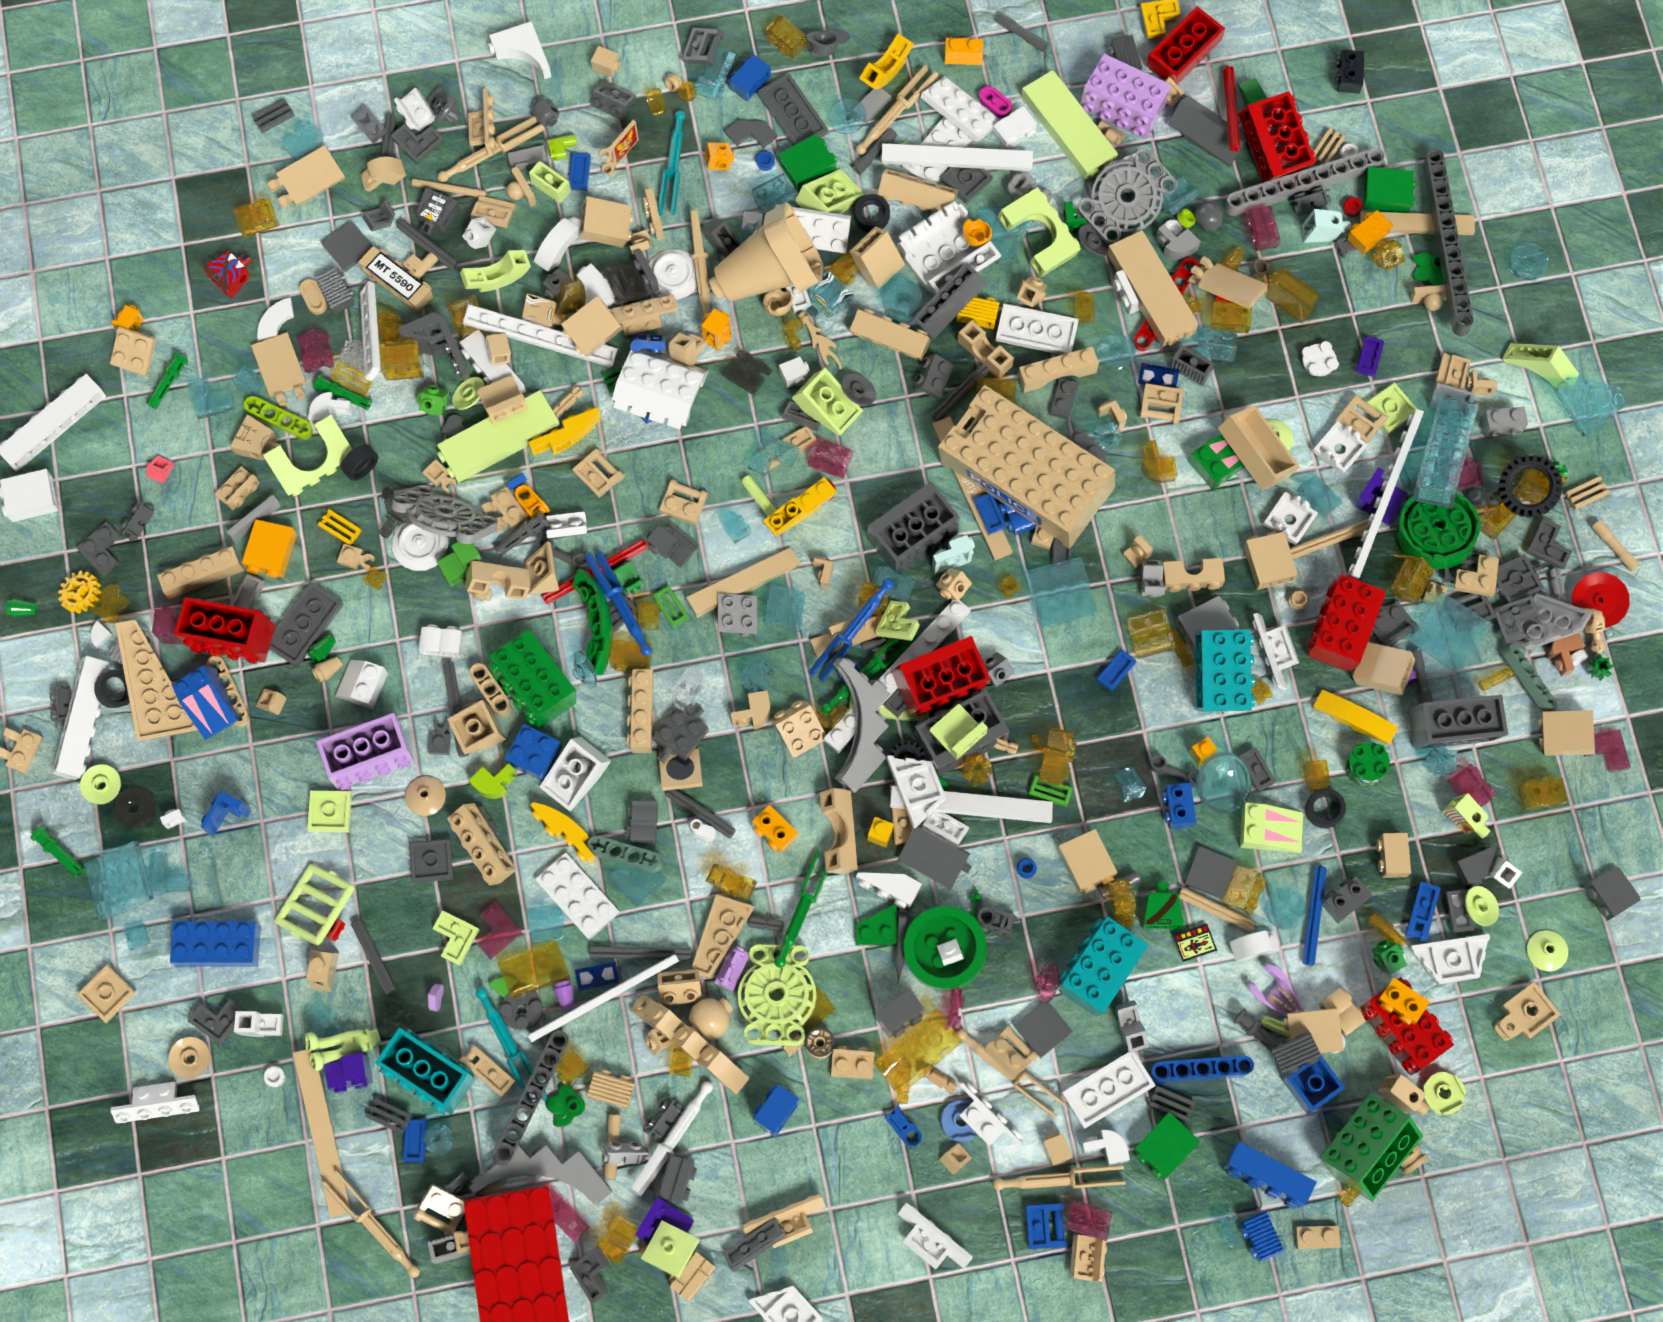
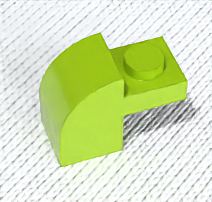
M509 763L495 777L482 767L468 781L483 797L498 799L507 794L503 786L512 783L517 773Z

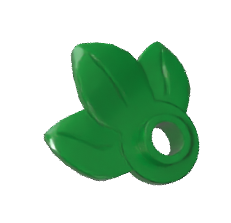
M1420 253L1412 258L1419 266L1414 272L1413 278L1420 282L1429 280L1432 286L1439 285L1443 281L1441 267L1435 265L1436 263L1440 264L1439 255L1432 256L1429 253Z
M560 1085L558 1089L559 1095H554L545 1102L548 1111L556 1114L553 1125L556 1127L570 1125L574 1117L580 1116L585 1110V1101L582 1097L577 1096L575 1090L569 1085ZM576 1102L577 1107L573 1110L572 1104Z

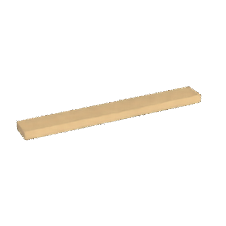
M306 1050L295 1052L293 1056L322 1183L325 1181L352 1211L347 1187L334 1173L338 1170L344 1177L320 1071H313L309 1062L310 1054ZM323 1186L330 1218L348 1214Z

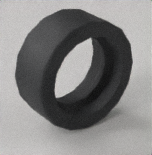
M868 194L861 197L854 209L855 222L859 228L866 232H870L875 226L884 229L890 219V206L886 199L876 194ZM868 205H876L883 210V217L875 222L866 221L862 218L861 211Z
M362 444L355 447L345 456L340 468L350 480L356 481L366 476L375 467L379 457L368 444Z
M114 669L107 671L97 678L94 692L97 700L107 708H119L130 703L124 670ZM112 677L119 678L125 687V694L118 701L110 699L105 690L107 680Z
M1329 788L1316 790L1308 798L1305 805V813L1308 820L1319 828L1328 829L1336 826L1343 819L1346 812V803L1343 797L1337 791ZM1321 797L1332 799L1337 805L1336 816L1329 820L1319 818L1314 812V804L1317 799Z

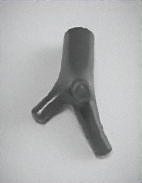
M886 637L862 642L863 650L880 648L885 644Z

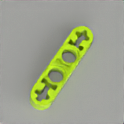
M250 396L243 403L249 415L299 439H309L313 434V428L308 421L258 397ZM256 403L257 407L260 408L261 411H259V409L255 407L251 409L249 405H254ZM274 410L275 415L272 418H266V411ZM291 418L292 422L288 426H283L282 420ZM296 423H297L298 427L303 428V429H304L305 426H306V428H307L308 431H307V432H306V431H303V432L301 433L300 429L296 427Z

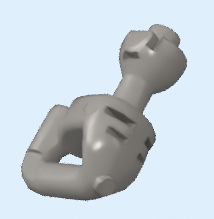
M1019 172L1008 183L1007 191L1013 197L1019 199L1037 188L1035 185L1036 179L1029 174ZM1018 182H1020V188L1015 189V186L1018 184ZM1038 187V189L1046 195L1048 203H1050V201L1053 198V196L1050 195L1051 191L1049 189H1040Z

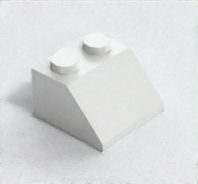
M350 660L335 697L373 710L388 673L382 666L367 661Z

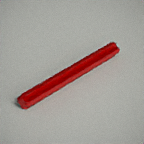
M1227 65L1223 70L1229 150L1238 152V149H1240L1235 72L1233 66Z
M641 539L608 557L606 560L611 569L647 550V544ZM598 563V566H599L600 570H601L602 573L604 574V571H603V569H602L600 563ZM591 568L586 570L594 577V579L596 578ZM575 576L560 584L558 591L542 594L545 604H550L575 590L572 587Z

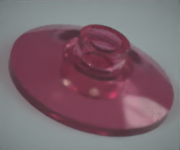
M1053 962L1044 964L1035 978L1036 996L1041 1003L1050 1002L1058 989L1059 969Z

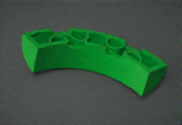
M579 568L572 587L588 605L589 627L592 628V640L588 643L583 666L593 675H603L608 665L612 646L610 608L598 582L588 571Z

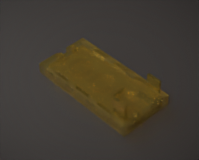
M938 1009L930 1013L873 1063L900 1096L963 1042L962 1038L952 1027L950 1029L946 1027L948 1021Z

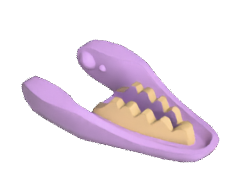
M1264 965L1265 971L1275 979V986L1268 994L1264 996L1254 983L1249 982L1246 984L1256 999L1285 1017L1290 1012L1304 1011L1288 978L1282 970L1274 965Z

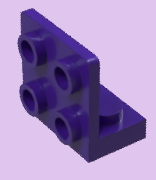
M1379 467L1376 469L1355 504L1356 508L1369 515L1371 513L1375 514L1377 509L1374 508L1377 497H1382L1383 492L1380 491L1384 482L1382 475L1385 471ZM1395 486L1381 522L1390 525L1407 497V492Z
M657 1197L635 1235L649 1244L661 1221L688 1233L694 1220Z

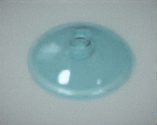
M1225 752L1216 753L1208 757L1200 766L1196 779L1197 792L1203 804L1210 810L1217 813H1232L1240 809L1250 795L1252 784L1250 771L1245 762L1238 756Z

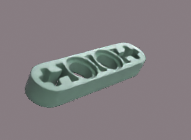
M1515 644L1507 646L1502 651L1504 658L1543 712L1555 710L1558 706L1557 701L1522 651Z
M593 836L587 843V847L593 855L650 873H656L663 867V861L659 854L601 836ZM599 842L602 847L606 848V853L605 850L600 847H597L595 850L593 845H597ZM614 847L621 848V852L617 856L610 854ZM632 853H639L640 857L637 861L632 862L629 860V856ZM656 859L657 864L651 866L648 861Z

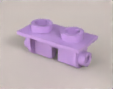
M731 946L715 980V984L734 991L750 956L749 953L745 952L741 947Z

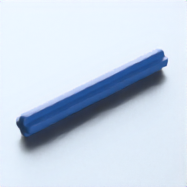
M1315 866L1302 961L1307 966H1314L1327 872L1324 866Z

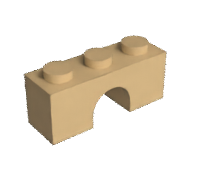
M973 320L959 332L958 343L981 364H984L998 379L1012 368L1014 357L1000 345L997 348L991 345L986 338V332Z
M1222 558L1202 559L1200 564L1201 572L1197 575L1187 573L1184 569L1183 561L1163 562L1165 590L1174 593L1181 591V589H1189V591H1197L1200 588H1208L1209 590L1219 589L1225 582Z
M471 560L466 571L467 591L487 594L491 583H495L503 587L505 597L525 600L530 590L529 570Z

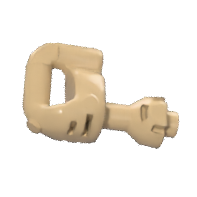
M1581 608L1589 611L1591 617H1593V620L1589 619L1583 629L1586 633H1592L1593 640L1590 643V650L1594 651L1595 654H1602V650L1606 649V644L1601 639L1600 632L1605 630V618L1601 611Z

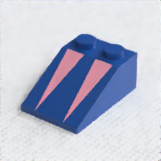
M203 665L172 684L180 705L205 740L239 721L216 668Z

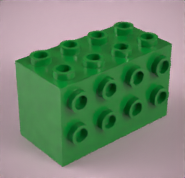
M529 629L489 655L490 663L488 665L491 669L490 673L496 681H500L503 692L513 698V704L519 712L522 710L526 715L524 718L530 727L534 726L539 730L577 704L576 689Z
M1370 1093L1362 1101L1355 1114L1349 1118L1344 1128L1337 1133L1330 1146L1323 1151L1320 1159L1335 1179L1373 1202L1422 1139L1423 1135L1411 1116Z

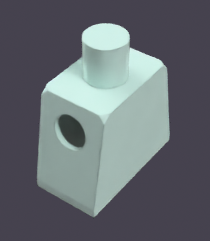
M1314 209L1302 224L1304 243L1334 241L1341 232L1349 233L1351 228L1350 221H1343L1340 212Z

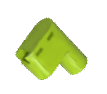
M575 134L548 139L552 161L567 159L565 148L577 145Z

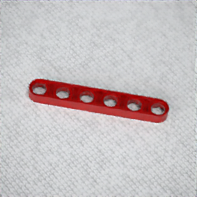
M1186 258L1172 278L1174 283L1178 278L1185 281L1184 286H1178L1175 283L1182 296L1191 283L1189 278L1195 275L1191 271H1187L1184 266L1192 264L1199 267V263L1194 258ZM1147 320L1141 326L1133 342L1135 349L1141 352L1148 350L1156 338L1154 332L1147 328ZM1139 338H1145L1148 341V344L1145 346H1141L1138 344L1137 340Z

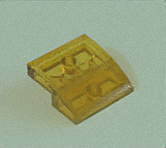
M1165 608L1127 619L1137 659L1176 649Z

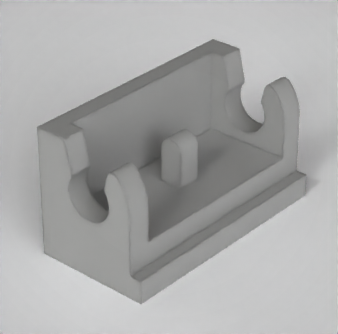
M1437 383L1432 391L1428 408L1466 419L1471 410V403L1475 393Z

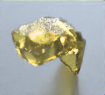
M651 88L645 95L652 115L657 116L666 112V103L661 89Z

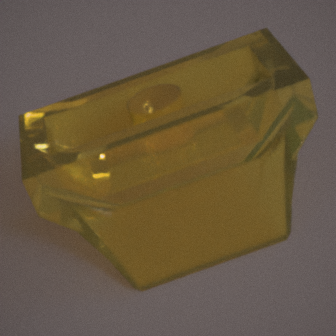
M581 280L563 286L557 316L565 311L584 307L586 293Z

